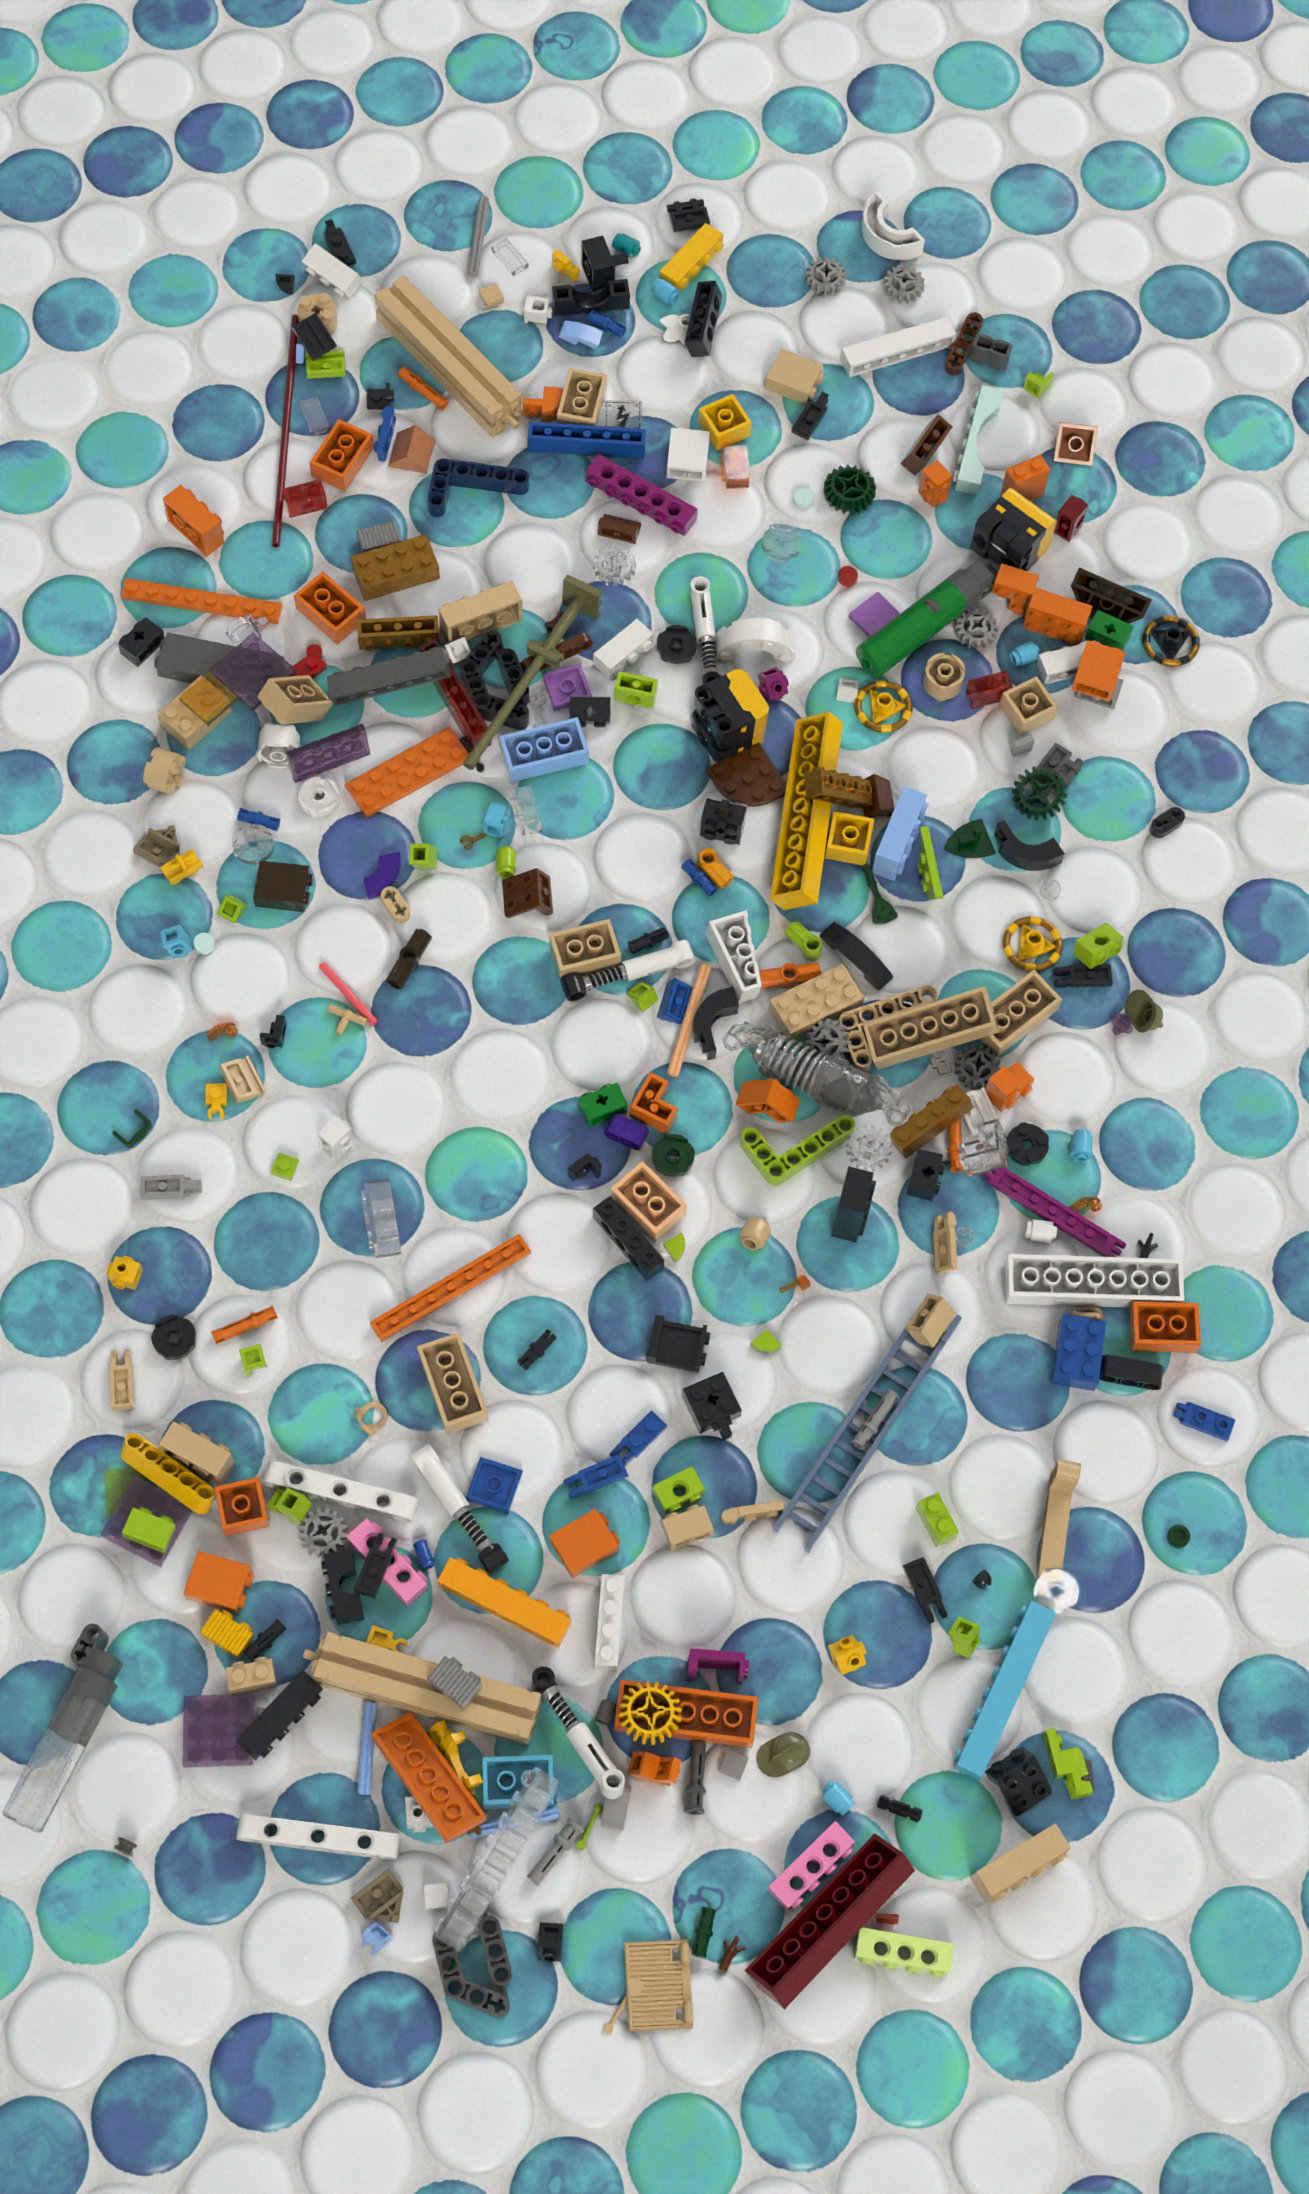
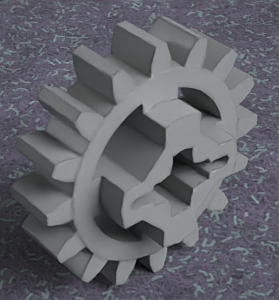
M825 256L824 260L818 257L817 262L812 260L811 265H807L805 273L806 284L811 285L810 290L817 289V294L822 291L824 295H827V292L833 295L834 290L840 291L841 286L844 287L847 273H845V267H841L840 261L835 263V258L828 260V257Z
M899 265V269L892 267V271H887L884 277L883 290L887 291L886 296L892 295V301L899 299L898 301L901 303L902 300H905L908 304L909 299L915 302L916 297H921L924 291L925 279L921 278V272L916 273L915 267L911 270L909 265L906 268Z
M975 608L974 612L968 609L966 614L963 613L960 615V618H957L955 626L956 638H962V645L968 643L969 649L972 645L975 646L976 650L979 649L980 645L985 649L987 643L992 645L994 639L997 638L999 625H996L997 619H991L992 613L985 614L986 609H983L981 612L978 611V608Z
M833 1019L819 1020L818 1025H812L814 1031L807 1033L811 1036V1039L806 1040V1043L811 1045V1051L817 1049L818 1054L823 1052L825 1055H829V1060L837 1064L839 1059H845L846 1057L843 1053L850 1051L846 1046L851 1044V1041L847 1040L850 1032H844L846 1026L840 1025V1021ZM828 1040L833 1041L832 1043H829V1044H828V1043H824V1041H828Z
M317 1508V1514L314 1515L310 1511V1518L302 1520L305 1526H299V1531L303 1533L298 1536L299 1540H305L302 1543L303 1549L309 1547L308 1553L310 1555L316 1551L317 1558H320L321 1553L336 1552L338 1546L344 1547L342 1540H347V1534L343 1532H346L348 1528L347 1525H342L345 1520L343 1517L338 1518L339 1514L337 1511L330 1514L329 1508H326L325 1512H321V1509ZM320 1519H328L330 1521H321ZM313 1525V1532L308 1536L309 1528ZM323 1529V1531H327V1535L323 1536L319 1531ZM338 1530V1536L334 1541L333 1534Z

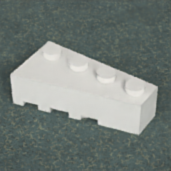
M747 910L709 921L705 933L730 987H734L738 1004L757 998L762 985L758 964L755 960L754 944H752Z

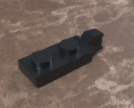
M332 219L325 221V229L327 231L324 232L325 242L331 255L347 266L356 264L354 254L341 228H336Z
M822 391L817 400L813 399L808 402L793 425L792 433L806 440L810 439L827 413L828 406L826 404L828 403L829 394Z

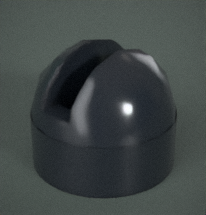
M984 1569L972 1582L979 1589H987L986 1584L990 1586L992 1578Z

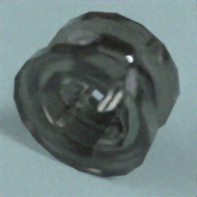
M118 1837V1845H114L113 1848L133 1857L132 1851L138 1845Z

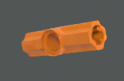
M819 962L800 965L786 963L779 968L759 970L761 989L775 987L793 988L796 984H802L821 975ZM785 974H791L794 977L787 978Z

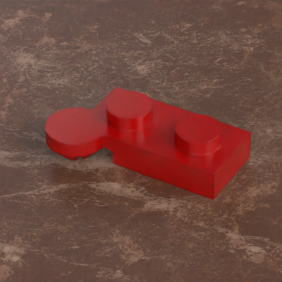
M317 644L309 645L306 649L307 656L283 672V677L309 675L313 679L327 669V664L320 658L322 656V648Z

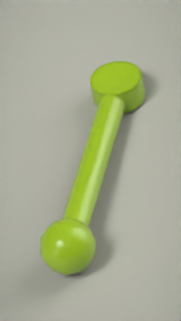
M601 1804L594 1806V1813L581 1840L576 1844L579 1850L585 1848V1841L598 1814L603 1811Z

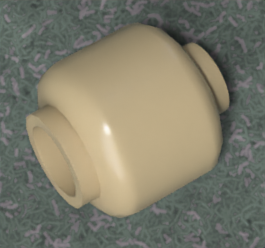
M762 1218L748 1219L740 1232V1240L743 1246L750 1250L763 1248L771 1235V1228Z

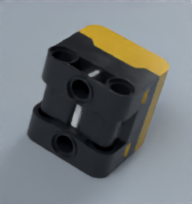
M1009 488L977 520L970 549L984 559L989 557L1000 566L1002 563L1028 571L1050 547L1057 520L1013 488Z
M733 670L696 688L694 695V706L696 709L692 713L691 726L715 762L718 763L757 743L761 745L764 742L769 706L744 670Z

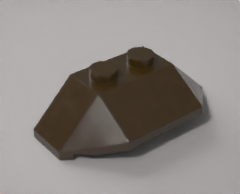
M1080 567L1071 584L1076 601L1092 606L1090 616L1093 618L1097 610L1130 624L1144 618L1152 599Z

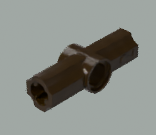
M421 928L415 929L407 945L400 950V957L386 978V982L391 987L397 990L403 989L412 972L418 968L419 960L432 940V936L427 931ZM407 957H413V958H414V959L411 960V961H406V960H404V959L407 958Z

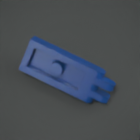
M1186 1402V1405L1182 1403L1176 1404L1175 1408L1180 1411H1174L1173 1416L1181 1419L1180 1423L1182 1425L1224 1441L1229 1440L1236 1419L1191 1402Z

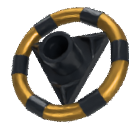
M1161 616L1152 620L1144 629L1142 645L1147 655L1153 661L1164 666L1177 667L1189 663L1197 655L1200 647V638L1193 625L1183 618ZM1164 623H1174L1187 631H1180L1176 627H1170L1167 630L1154 628ZM1150 634L1153 636V638L1163 651L1166 658L1157 654L1152 649L1150 645ZM1189 635H1191L1192 648L1190 652L1183 657L1174 659Z

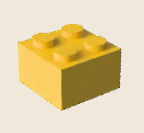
M734 394L699 408L698 423L704 431H710L709 440L716 451L751 436L752 422Z
M834 811L825 859L864 866L867 860L874 819Z

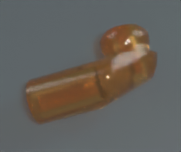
M233 1022L218 1023L205 1034L210 1041H213L222 1033H227L229 1037H234L238 1034V1029Z
M1081 1197L1069 1208L1077 1213L1081 1212L1084 1208H1091L1093 1212H1098L1102 1209V1204L1100 1203L1101 1200L1097 1197Z

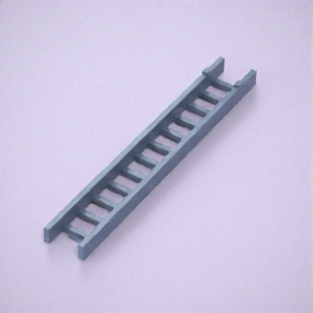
M957 1314L946 1333L944 1332L940 1337L941 1340L935 1349L918 1344L906 1329L903 1330L775 1523L773 1528L775 1532H779L789 1517L795 1521L794 1525L805 1532L809 1530L814 1533L804 1549L808 1553L811 1551L962 1319L961 1316ZM905 1340L930 1355L923 1367L898 1352ZM893 1358L919 1373L912 1384L886 1369ZM884 1375L906 1389L907 1392L900 1402L896 1401L893 1405L896 1409L889 1420L884 1418L881 1422L884 1425L877 1438L875 1436L870 1438L869 1441L873 1444L866 1455H863L841 1441L840 1438L847 1427L855 1433L859 1432L861 1428L851 1422L859 1410L868 1416L871 1415L873 1410L863 1403L870 1393L882 1399L885 1393L876 1388L875 1385L880 1377ZM835 1445L861 1461L854 1473L828 1458ZM824 1463L849 1479L842 1491L816 1476ZM812 1481L837 1497L830 1509L804 1494ZM800 1499L826 1515L818 1528L792 1512Z

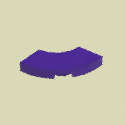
M400 852L379 856L377 870L371 876L363 878L368 900L380 896L382 890L385 887L391 886L398 877L401 867Z

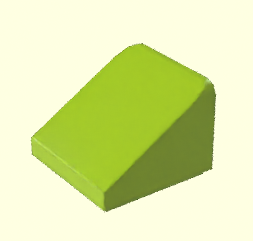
M225 895L217 914L236 923L248 904L232 895Z
M643 981L626 993L642 1011L648 1009L658 1000L654 988Z

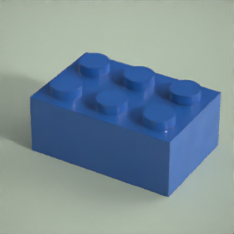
M1062 1314L1058 1325L1051 1384L1095 1391L1099 1384L1106 1321Z

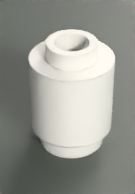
M1035 1219L1026 1222L1025 1238H1030V1241L1051 1243L1052 1239H1056L1057 1227L1054 1226L1053 1222Z

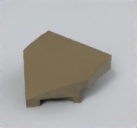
M174 825L162 830L148 829V834H145L133 847V853L159 867L175 859V855H180V845L177 841Z
M387 1869L353 1895L351 1900L364 1918L399 1923L404 1892L403 1887L391 1870Z

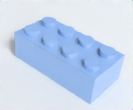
M578 717L499 736V747L510 783L589 764V750Z
M905 786L903 787L876 852L872 869L873 874L892 881L896 880L897 875H902L905 861L909 858L912 850V844L917 839L920 824H923L929 804L925 802L927 794Z

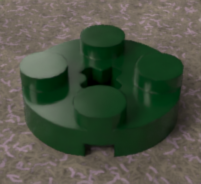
M668 1134L654 1144L652 1162L657 1172L669 1177L686 1175L693 1166L695 1151L684 1136ZM672 1151H675L676 1155L679 1157L675 1158V1160H671L670 1157L667 1156V1154H671Z

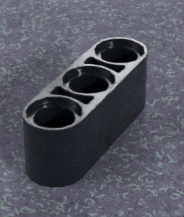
M1102 1355L1099 1379L1105 1382L1137 1388L1160 1390L1164 1366L1153 1362L1114 1355Z

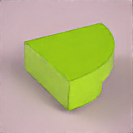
M682 1233L663 1244L674 1263L680 1260L685 1250V1238Z
M768 1330L764 1331L750 1343L754 1349L767 1352L777 1351L782 1346Z

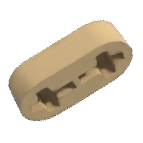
M385 887L381 892L382 904L395 922H407L410 919L408 904L395 887ZM387 894L394 895V903L390 898H387ZM397 907L401 912H404V916H401V914L397 915Z

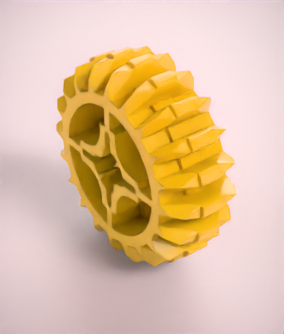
M646 1681L645 1688H642V1685L637 1683V1692L633 1688H630L628 1691L632 1697L628 1695L623 1696V1700L628 1704L621 1703L619 1706L621 1710L625 1711L619 1713V1718L626 1719L621 1722V1727L630 1726L626 1730V1734L630 1735L635 1732L633 1736L634 1741H637L639 1736L643 1737V1745L646 1744L647 1738L651 1739V1745H655V1738L657 1737L663 1743V1734L671 1738L672 1733L669 1729L673 1731L678 1730V1726L673 1722H681V1717L675 1714L681 1713L682 1708L674 1706L678 1705L680 1700L678 1698L671 1700L675 1692L670 1691L666 1694L668 1686L664 1685L660 1690L658 1689L659 1682L657 1681L654 1683V1688L650 1687L649 1681ZM645 1696V1705L637 1708L635 1711H631L633 1704L639 1698ZM652 1696L662 1699L668 1708L656 1705ZM649 1703L650 1708H652L653 1711H656V1713H654L652 1717V1723L650 1722V1717H648V1714H644L647 1713ZM664 1715H670L667 1723L660 1729L655 1730L656 1720L663 1718ZM632 1718L645 1721L648 1730L637 1726Z

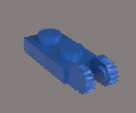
M392 406L383 408L381 414L383 423L379 425V438L374 443V452L377 453L378 461L385 462L387 460L393 438L396 417Z
M651 1410L620 1441L609 1455L611 1457L619 1455L626 1448L630 1452L622 1459L626 1466L634 1458H637L667 1428V1424Z
M619 1454L578 1471L579 1473L564 1479L563 1482L568 1486L582 1480L584 1486L573 1489L568 1493L569 1497L573 1499L586 1492L590 1493L624 1479L629 1475Z

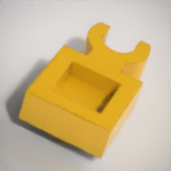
M555 250L552 253L553 268L564 276L568 275L573 282L577 281L580 278L578 275L580 269L572 265L571 260L560 250Z
M226 1083L206 1084L205 1104L206 1107H210L208 1110L209 1120L213 1119L212 1115L216 1112L220 1113L221 1120L225 1118L224 1110L221 1106H228V1086Z
M372 1625L366 1643L400 1652L397 1650L398 1645H408L405 1639L399 1638L394 1640V1632Z

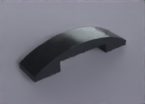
M833 922L819 935L833 950L837 948L862 971L864 978L876 990L880 991L893 979L891 972L876 954L841 925Z

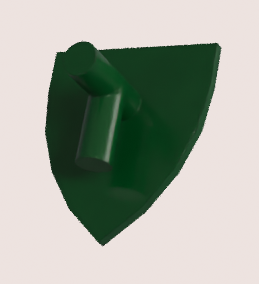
M982 818L966 823L955 830L944 848L948 852L964 858H982L996 854Z

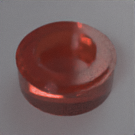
M844 566L839 570L838 581L841 585L849 587L857 582L858 572L855 568Z
M875 1913V1922L898 1924L899 1915Z

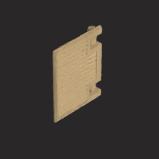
M688 1939L624 1942L629 2032L692 2029L694 2018ZM672 1949H680V1961H673ZM676 2008H683L684 2020H676Z

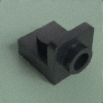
M386 383V389H367V410H383V408L390 406V402H394V390H390V383Z
M276 1015L275 1022L271 1023L270 1034L260 1033L262 1045L268 1048L283 1047L287 1027L285 1016Z
M587 1153L568 1167L567 1175L574 1181L577 1178L585 1177L590 1169L598 1178L601 1176L602 1165L596 1157L592 1158Z
M540 1922L537 1960L548 1963L561 1961L563 1924Z

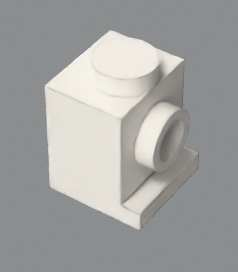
M527 296L524 309V323L531 321L547 324L548 318H552L553 307H550V298Z

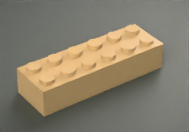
M985 986L863 1024L872 1060L878 1070L1000 1032L990 996Z

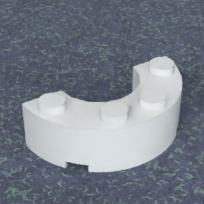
M875 191L866 201L863 211L861 232L866 244L879 256L893 260H910L922 255L925 239L913 227L907 230H897L888 226L884 219L887 217L889 202L878 191Z
M764 618L737 620L732 622V626L728 628L723 626L716 633L715 659L722 661L735 660L736 656L741 652L764 650L770 652L775 660L785 662L795 660L794 635L789 627L785 629L781 626L780 622Z

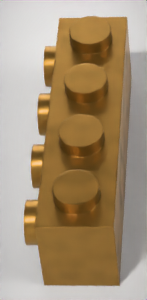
M438 615L357 620L359 650L393 649L398 647L413 648L417 646L433 647L440 645Z
M816 767L811 772L804 773L806 798L855 809L872 805L870 781L862 779L861 776L837 773L836 770L827 771L824 767Z
M958 1084L948 1087L939 1098L929 1101L924 1109L913 1113L908 1121L902 1125H897L889 1134L892 1144L905 1159L971 1111L973 1106L970 1097Z

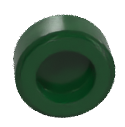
M1174 1525L1167 1533V1541L1173 1548H1183L1190 1541V1532L1185 1526Z

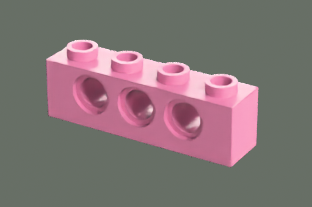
M366 1518L346 1536L347 1542L365 1561L370 1550L368 1548L369 1542L376 1540L378 1533H381L382 1529L375 1521L371 1523ZM384 1538L379 1548L380 1551L386 1553L391 1538ZM394 1549L392 1558L395 1561L388 1567L383 1581L408 1607L428 1589L426 1583L428 1580L420 1570L416 1572L411 1567L413 1563L405 1554L401 1556ZM402 1573H407L410 1576L406 1582H400L397 1578Z
M835 1821L768 1886L767 1891L786 1911L790 1907L796 1909L804 1901L801 1896L807 1890L812 1893L821 1884L819 1879L824 1874L828 1877L838 1867L835 1863L841 1857L845 1860L854 1851L852 1846L855 1841ZM825 1846H832L836 1854L833 1857L826 1856L823 1852ZM815 1862L819 1867V1871L817 1873H810L806 1867L807 1863ZM793 1878L799 1879L802 1882V1888L799 1890L792 1889L790 1880Z

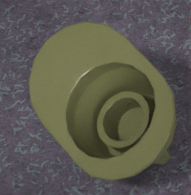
M1137 989L1128 995L1124 1007L1125 1014L1138 1032L1144 1033L1148 1030L1152 1031L1164 1026L1162 1023V1008L1144 990Z
M795 1732L783 1733L760 1747L756 1759L758 1768L769 1777L777 1778L784 1776L807 1762L810 1756V1747L802 1735Z

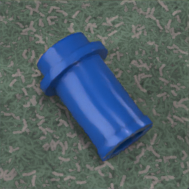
M422 1539L413 1543L419 1560L418 1566L422 1570L434 1567L435 1558L430 1553L427 1540Z

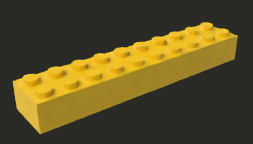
M829 711L797 719L795 724L770 900L783 910L818 903L832 803L806 798L804 773L811 772L816 767H824L827 771L837 770L843 722Z

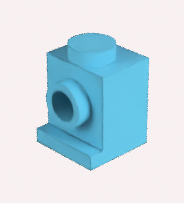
M490 804L483 822V834L503 839L504 827H507L509 816L506 815L508 808L505 805Z
M180 924L161 931L162 947L168 951L172 958L178 956L180 958L186 957L192 951L191 940ZM177 935L178 938L171 940L170 937Z

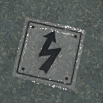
M604 400L603 426L642 429V401Z

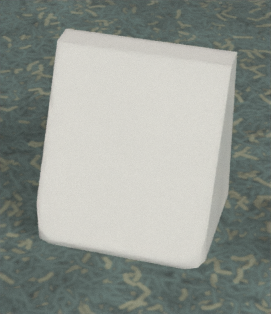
M839 678L836 699L838 701L854 703L858 693L859 681Z
M447 1883L423 1885L426 1911L450 1908Z

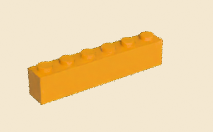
M451 1557L449 1558L437 1580L438 1587L557 1648L560 1647L571 1626L569 1614L560 1609L554 1611L548 1608V1603L540 1599L535 1601L529 1598V1594L521 1589L513 1590L508 1587L509 1584L499 1578L494 1580L488 1577L489 1574L480 1568L475 1570L469 1567V1563L457 1557L456 1560Z

